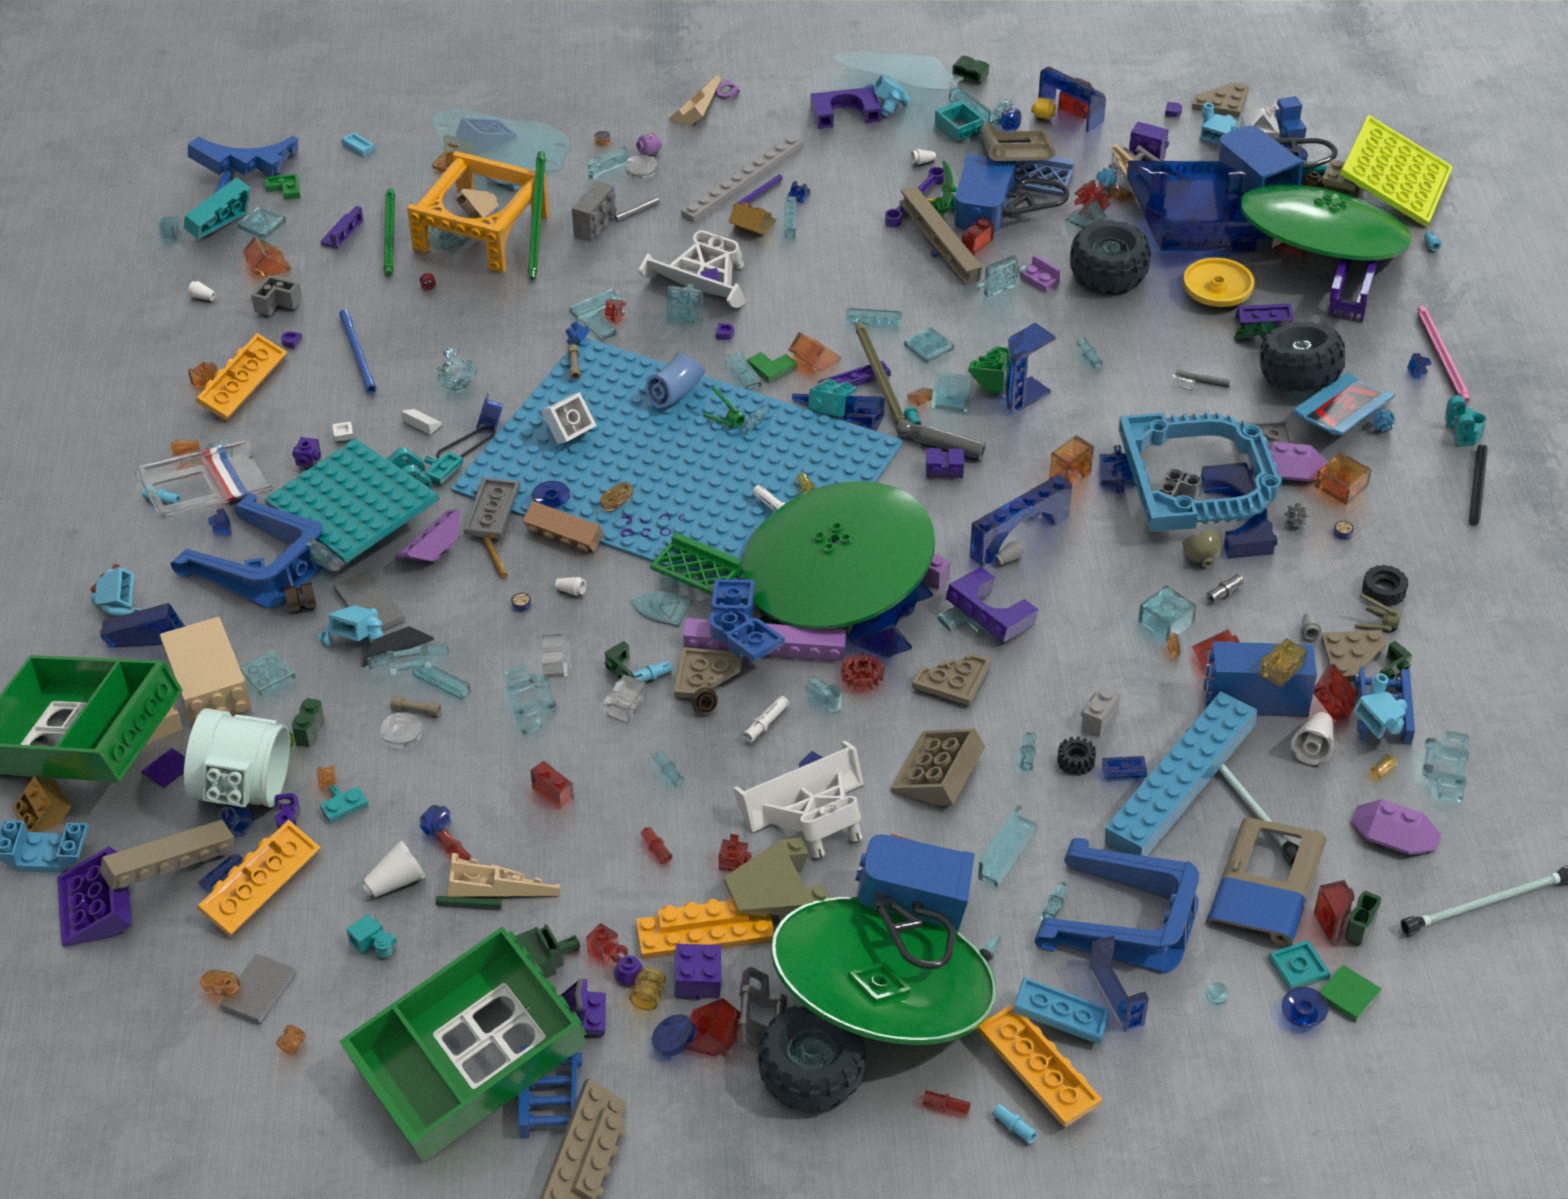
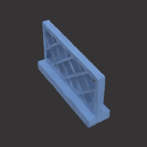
M1053 157L1050 160L1016 161V173L1022 171L1024 175L1018 177L1015 174V184L1022 179L1032 178L1033 175L1039 174L1040 179L1055 177L1056 181L1068 187L1074 173V160ZM1058 175H1065L1066 177L1060 178ZM1025 184L1020 187L1044 193L1064 195L1061 189H1056L1054 186Z

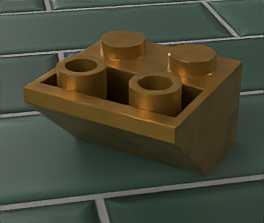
M742 202L741 204H734L728 222L764 235L776 223L777 219L773 218L772 213L767 212L765 209L755 208L750 204Z
M39 776L32 778L13 806V810L19 820L25 822L28 832H42L61 823L71 808L56 780Z

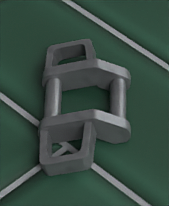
M748 967L743 971L740 987L742 999L740 1018L737 1023L738 1045L758 1054L760 1037L767 1026L749 1019L750 1001L762 1007H775L776 1016L779 1013L784 1014L787 996L781 993L769 994L768 974L753 967ZM750 977L760 981L761 990L749 985ZM746 1033L757 1037V1044L748 1041Z

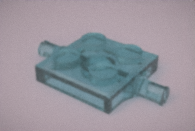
M1015 255L986 266L985 279L976 283L975 287L977 290L984 288V295L989 298L1015 287L1018 275L1021 272L1027 271L1028 266L1025 263L1018 266V258Z

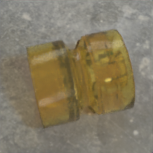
M653 967L641 968L638 971L636 982L629 996L630 1002L642 1010L656 1009L666 983L665 974Z

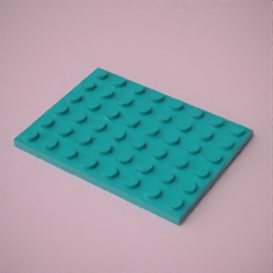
M356 438L264 498L266 504L272 508L314 521H320L322 533L315 541L345 563L440 500L436 492Z

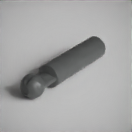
M908 420L899 421L896 425V433L902 438H913L918 440L919 443L947 451L949 449H964V456L981 460L986 450L985 442L930 426H919L912 424Z

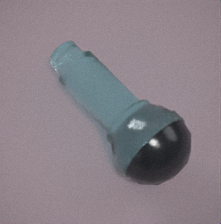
M999 934L993 936L989 943L979 950L987 962L994 958V950L1001 939Z

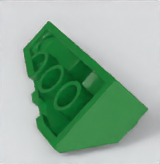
M994 347L987 352L986 356H979L978 361H971L968 372L984 390L994 394L1003 392L1014 348Z

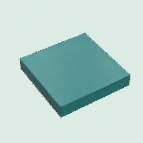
M1309 940L1268 954L1269 961L1290 992L1327 980L1331 976L1330 971Z

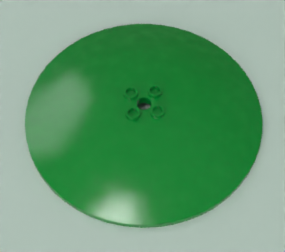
M1268 185L1248 191L1242 197L1240 205L1245 218L1267 235L1291 246L1326 256L1353 260H1382L1403 254L1408 250L1411 243L1410 232L1393 215L1364 200L1338 191L1302 185Z
M868 481L841 482L819 487L785 503L759 526L744 554L743 580H755L753 603L767 616L778 622L805 629H834L854 625L889 610L907 597L921 582L929 569L935 552L934 527L923 505L913 496L899 488Z
M857 897L827 898L805 904L789 913L780 922L772 939L771 958L774 969L783 985L793 997L822 1019L844 1030L867 1038L910 1045L936 1044L955 1040L971 1033L984 1023L993 1008L996 997L995 979L986 959L958 931L955 930L953 956L948 964L938 969H923L913 966L900 955L879 912L875 913L874 909L862 905ZM889 913L894 923L906 921L899 915ZM922 921L921 928L898 932L907 951L917 959L937 961L945 954L948 936L945 926Z

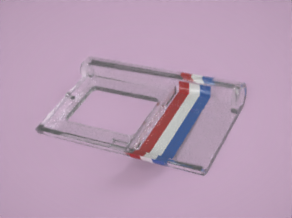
M248 439L141 465L135 471L137 481H141L161 519L238 500L248 494L257 495L273 490L272 485L268 484L253 459V451ZM201 474L204 475L214 492L211 495L165 506L157 495L154 486Z

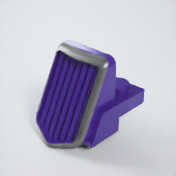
M579 979L560 996L569 1005L571 1013L575 1012L579 1017L587 1035L604 1036L606 993L587 991V979Z

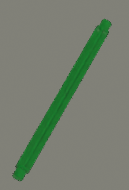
M538 151L536 157L530 255L527 270L529 272V279H536V273H538L546 162L544 151Z
M388 188L385 193L383 270L385 276L388 277L392 275L394 269L395 193L392 188Z

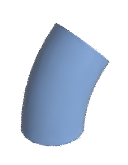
M676 353L662 370L647 379L645 386L647 397L652 405L657 408H665L674 404L694 388L706 370L689 356Z

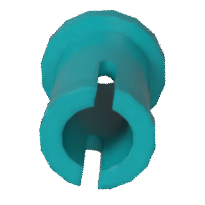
M912 406L905 408V418L912 424L922 426V422L917 415V409Z

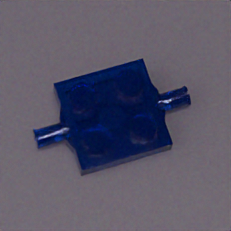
M1117 445L1113 447L1114 453L1099 454L1100 485H1116V492L1118 494L1121 492L1122 494L1124 493V486L1136 485L1126 454L1121 452L1122 448L1120 445H1118V450Z

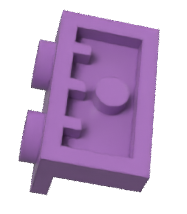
M1034 255L1032 256V264L1020 271V277L1047 292L1059 284L1061 270L1039 256Z

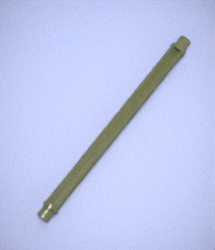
M861 322L856 323V334L895 423L906 420L866 328Z

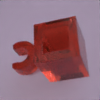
M730 834V840L723 839L718 855L720 870L733 872L752 859V852H749V843L739 842V835Z
M602 923L586 936L588 954L604 964L610 958H612L613 962L618 963L620 956L617 954L619 953L625 956L628 955L627 947L620 945L618 942V933Z

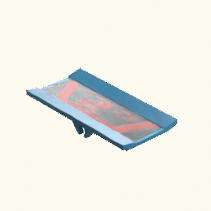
M1347 372L1337 381L1296 407L1293 412L1303 421L1310 422L1334 436L1336 434L1343 435L1393 399L1396 394L1374 388L1359 381L1358 378Z

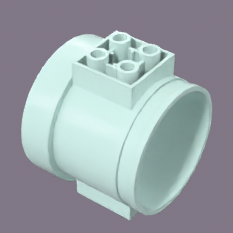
M203 709L195 720L186 751L184 787L187 797L194 800L246 807L247 804L273 807L275 805V795L282 792L290 755L288 727L283 724L277 725L276 720L237 714L232 717L227 711Z

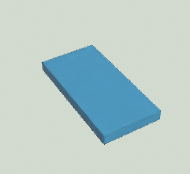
M1026 977L1022 979L1012 1010L1014 1013L1099 1045L1110 1011L1106 1007Z

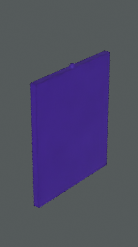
M170 748L145 767L142 773L165 788L184 773L185 756Z

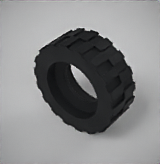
M1377 565L1371 567L1365 573L1362 592H1364V595L1385 606L1398 605L1406 596L1408 578L1398 568ZM1380 581L1388 582L1394 585L1395 589H1381L1375 583Z

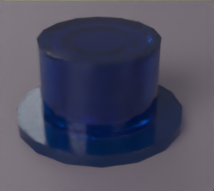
M486 393L476 426L478 429L480 424L497 428L504 405L489 400L488 393Z

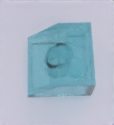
M936 371L931 408L967 412L971 398L973 377Z

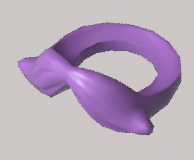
M725 80V82L717 87V95L723 99L730 98L736 93L741 92L740 87L730 80ZM724 86L732 88L727 94L720 93Z

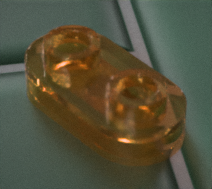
M622 482L609 489L600 497L601 507L608 511L620 507L633 497L632 485Z
M216 969L206 972L200 979V985L205 992L223 996L233 995L238 991L241 984L235 973Z

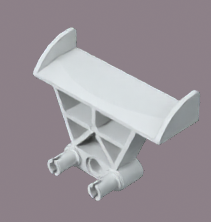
M700 230L696 232L693 236L695 244L670 265L652 259L651 254L647 253L638 270L642 276L647 278L659 274L692 289L725 297L729 306L739 308L746 302L739 284L735 283L734 287L731 286L732 264L733 268L737 270L744 266L741 259L742 252L738 243L707 231ZM713 256L716 257V258H714V259H712V260H710V261H708V262L705 263V259H706V258H707V260H709V259L713 258ZM686 267L688 269L697 271L698 273L695 274L683 269ZM717 268L719 278L724 280V283L701 276L700 272Z
M847 741L841 742L843 750L746 791H743L738 786L734 787L740 811L751 832L753 833L771 824L802 831L805 840L809 842L813 858H820L819 852L821 856L825 855L821 840L823 837L846 827L850 841L861 840L863 837L859 825L861 814L857 798L846 796V792L864 785L857 749Z

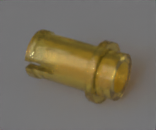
M801 472L797 475L796 480L800 484L803 494L815 489L816 486L810 481L807 473Z
M1391 754L1384 755L1382 760L1370 769L1373 777L1380 779L1389 770L1396 768L1397 760Z

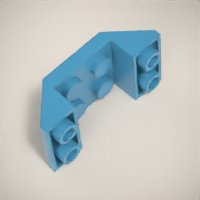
M3 820L0 827V861L17 871L62 873L79 860L89 824L67 823L64 833L28 832L24 821Z

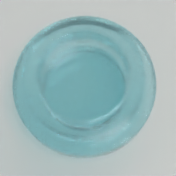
M1215 982L1207 988L1206 997L1214 1004H1223L1229 998V991L1223 983Z

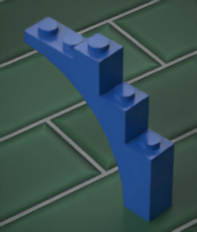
M199 136L188 144V157L218 175L230 167L244 176L258 169L271 177L280 173L283 169L282 162H285L298 151V138L295 136H291L277 144L261 148L227 147L209 142Z

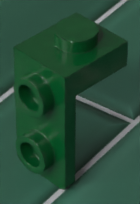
M1260 321L1248 326L1242 325L1237 329L1234 339L1241 340L1260 335L1263 340L1274 328L1270 321Z
M622 641L605 652V667L609 672H613L620 682L625 683L631 688L634 686L633 673L623 664L630 659L629 645Z
M1396 641L1391 642L1386 658L1392 663L1380 670V673L1386 675L1388 679H1394L1401 674L1402 669L1409 670L1412 654Z

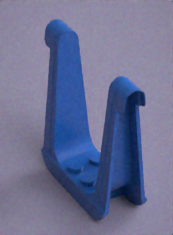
M248 494L234 506L236 515L290 544L287 550L280 556H277L270 565L256 568L185 549L170 563V566L176 574L182 577H189L194 573L262 606L264 609L274 608L286 602L284 587L295 585L299 588L301 584L307 583L327 564L330 553L325 547L315 541L322 533L320 521H314L256 503L257 496Z
M1073 838L1064 858L1066 865L1170 898V907H1172L1171 911L1167 910L1165 913V925L1156 930L1044 918L1035 937V944L1039 948L1048 951H1055L1058 944L1158 971L1161 974L1172 972L1176 969L1183 959L1198 911L1199 899L1196 895V890L1199 883V872L1196 866L1190 861L1182 862L1088 848L1089 841L1087 839Z

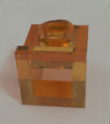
M204 361L194 369L190 368L188 370L191 384L202 390L205 389L209 380L213 381L218 372L217 366L213 362L206 363Z

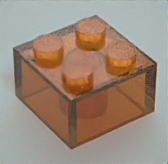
M1076 435L1052 452L1049 481L1067 492L1084 478L1089 477L1092 472L1094 446Z
M1339 452L1318 470L1315 487L1347 505L1369 486L1372 469Z

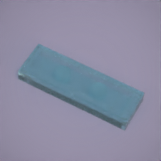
M612 288L569 307V312L578 321H581L622 303L623 297Z

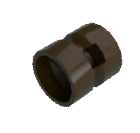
M312 582L301 584L299 588L295 585L284 587L289 612L298 611L301 607L305 609L316 607ZM305 594V598L300 600L299 595Z

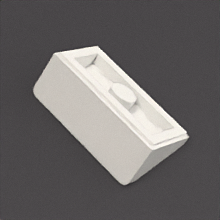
M415 409L401 411L403 422L430 435L442 426V422Z

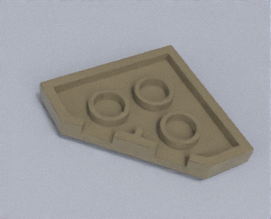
M1231 83L1196 94L1192 103V109L1202 111L1205 103H1212L1214 105V113L1240 117L1249 91V85Z
M1382 630L1323 632L1321 634V641L1333 682L1354 681V676L1359 673L1360 666H1363L1365 670L1374 661V658L1385 650L1386 646Z
M683 647L674 688V697L692 698L694 692L700 688L708 687L712 689L741 672L743 658L738 657L731 651Z
M971 653L965 655V658L955 661L951 659L940 662L938 666L933 668H920L912 682V688L970 706L991 665V659Z

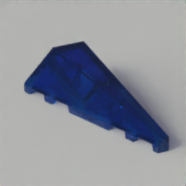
M792 393V400L808 406L809 394ZM848 396L845 399L844 416L835 417L877 431L884 417L885 398L879 396Z

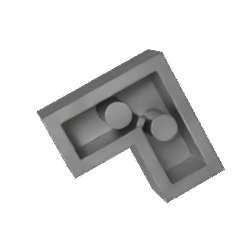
M268 275L251 295L254 312L270 316L278 305L294 309L302 300L300 283Z

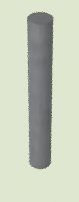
M654 197L614 215V219L616 221L622 220L659 203V199Z
M1179 369L1176 370L1175 375L1177 377L1230 386L1231 379Z

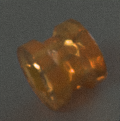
M330 765L328 768L317 767L319 788L329 784L332 786L333 784L337 785L335 765Z
M287 1025L283 1031L284 1035L280 1036L276 1043L282 1051L296 1054L299 1050V1044L304 1042L306 1035L300 1028Z

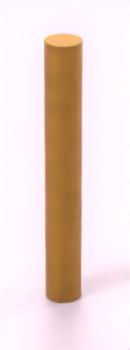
M482 537L500 577L506 578L508 574L491 539Z

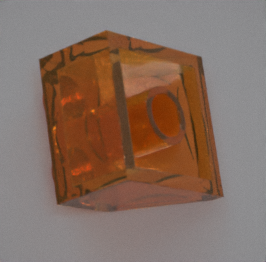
M255 236L243 250L245 260L251 267L250 270L256 275L267 277L268 275L273 276L291 270V266L280 248Z
M798 332L788 349L793 354L792 357L799 362L803 360L805 362L804 366L812 371L814 369L823 371L842 358L818 340L801 332Z

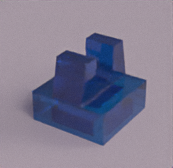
M794 181L788 193V199L804 203L810 195V189L807 188V184L803 183L802 186H799L798 182Z
M1413 353L1407 368L1413 379H1420L1422 375L1427 374L1426 366H1431L1432 362L1429 358L1422 357L1420 353Z
M224 508L216 510L217 514L208 518V523L212 526L213 533L222 532L224 536L232 534L231 522Z

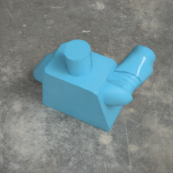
M884 72L875 84L869 83L866 86L874 87L875 94L886 100L882 105L881 113L887 117L893 113L898 102L906 106L911 99L904 94V87Z
M1205 103L1202 109L1203 121L1200 140L1220 145V137L1223 134L1241 127L1236 126L1237 121L1231 115H1214V105L1212 103Z
M117 567L114 570L108 569L96 582V592L90 596L92 603L101 607L105 613L123 618L131 616L136 622L142 621L140 617H135L138 613L144 614L140 608L136 607L128 610V608L132 607L134 573L121 567Z
M355 605L330 613L329 623L326 626L327 630L320 632L318 638L322 644L325 643L326 646H329L333 643L331 633L355 641H360L369 635L370 643L373 639L384 636L381 631L380 625L382 622L378 619L377 610Z
M1382 673L1372 678L1370 691L1367 692V696L1360 697L1353 710L1378 739L1389 732L1393 735H1398L1401 732L1404 724L1403 718L1406 714L1405 710L1407 709L1405 700H1395L1389 692H1385L1388 677Z

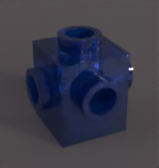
M225 804L217 815V818L224 821L232 834L244 836L255 821L247 805L246 807Z

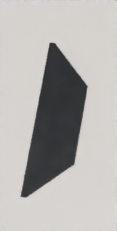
M411 626L373 639L361 666L365 667L435 639Z

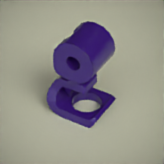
M293 793L275 795V807L278 810H282L275 817L277 829L288 820L297 827L295 815L301 810L298 797ZM282 799H288L291 802L287 804H282L279 801Z

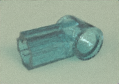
M814 676L808 680L805 691L824 703L827 711L835 713L843 708L842 689L839 686L828 685Z

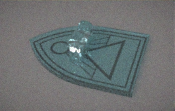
M657 591L635 596L630 601L635 610L645 618L658 623L680 627L693 598Z

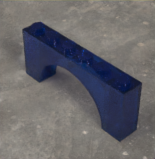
M1246 462L1202 466L1200 478L1204 493H1216L1234 498L1247 495L1254 489L1252 470H1249ZM1265 508L1261 514H1256L1253 518L1248 519L1241 527L1225 531L1223 546L1228 559L1274 554L1275 546L1278 545V539L1273 534L1272 522L1268 521L1267 509Z
M1058 474L974 521L971 525L970 558L981 567L995 560L994 556L999 552L1008 534L1020 522L1036 513L1042 512V516L1053 525L1068 519L1072 483L1061 474Z

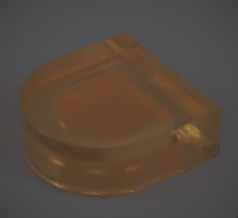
M1170 633L1168 637L1167 649L1171 657H1180L1181 654L1177 633Z

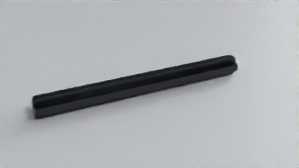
M1482 444L1478 445L1476 452L1469 522L1475 525L1479 524L1481 518L1488 447Z

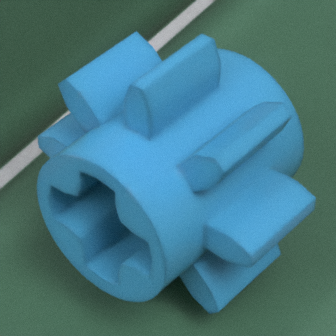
M1103 168L1102 172H1097L1095 179L1099 181L1098 185L1110 188L1112 184H1116L1118 177L1114 176V171Z
M1381 409L1374 412L1376 417L1372 418V423L1376 430L1387 432L1393 429L1392 424L1396 423V420L1391 411Z

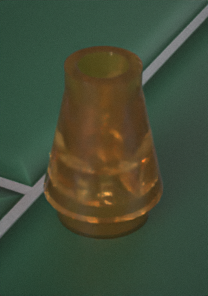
M183 439L171 441L172 455L181 457L195 451H200L199 441Z

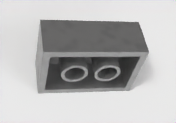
M595 181L572 207L574 236L592 241L602 228L608 224V221L614 217L617 211L615 207L616 194L614 193V185Z

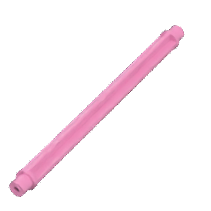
M1419 306L1417 308L1418 316L1421 318L1458 395L1463 397L1465 403H1469L1471 400L1470 394L1434 326L1429 311L1424 306Z

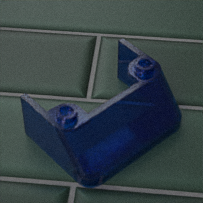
M1049 66L1040 71L1038 98L1053 100L1056 98V90L1058 89L1087 103L1086 132H1090L1104 122L1106 97L1101 91Z
M1033 323L1016 334L1011 335L1008 340L1005 394L1007 409L1012 413L1020 412L1051 393L1049 388L1032 376L1027 378L1029 355L1056 340V336L1037 323Z
M921 580L907 597L889 610L874 618L854 624L848 639L854 646L882 657H892L911 650V644L896 628L900 617L913 613L917 602L933 597V593Z

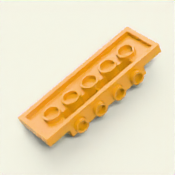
M256 333L243 348L237 350L233 359L230 358L227 361L223 370L220 369L216 373L213 381L209 380L205 389L199 394L196 402L227 421L286 357L287 351Z
M288 820L269 839L265 837L258 844V849L254 853L249 852L243 858V863L239 867L234 866L227 874L228 877L224 881H218L212 888L213 891L198 905L197 909L229 937L245 924L320 851L321 847L291 821Z
M731 897L728 901L719 902L716 899H710L706 904L699 905L695 902H688L684 907L677 908L673 905H666L662 910H658V916L636 918L642 959L675 955L676 944L721 945V948L772 942L774 936L770 914L764 917L738 913Z
M1014 1003L985 1020L977 1028L980 1035L1064 1127L1069 1126L1102 1105V1098L1087 1083L1083 1074L1078 1073L1072 1067L1069 1059L1063 1057L1057 1051L1055 1044L1045 1038L1041 1029L1037 1025H1033L1027 1017L1012 1012Z

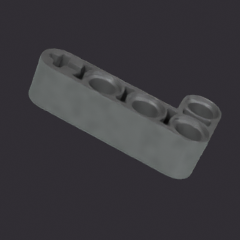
M1170 469L1165 474L1157 491L1159 490L1175 498L1186 495L1196 499L1200 494L1202 480L1196 474L1179 469Z

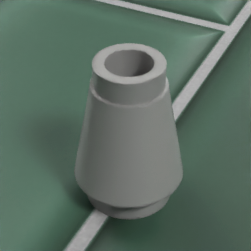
M1017 540L1014 542L1010 541L994 556L995 561L1001 566L1019 559L1024 554V549Z
M1305 613L1302 617L1301 634L1307 640H1316L1321 634V627L1313 613Z

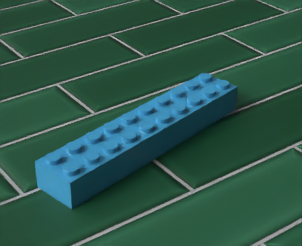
M1220 691L1105 827V844L1122 853L1148 856L1255 727L1257 709Z

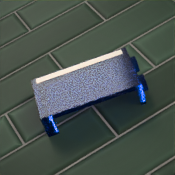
M1113 935L1106 938L1101 937L1092 942L1089 970L1123 1032L1145 1026L1149 997L1145 991L1131 996L1126 994L1111 967L1115 937Z

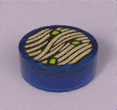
M1339 521L1335 524L1333 532L1340 539H1348L1352 537L1354 527L1347 521Z
M522 592L513 595L511 598L512 608L516 611L528 610L531 607L530 595Z

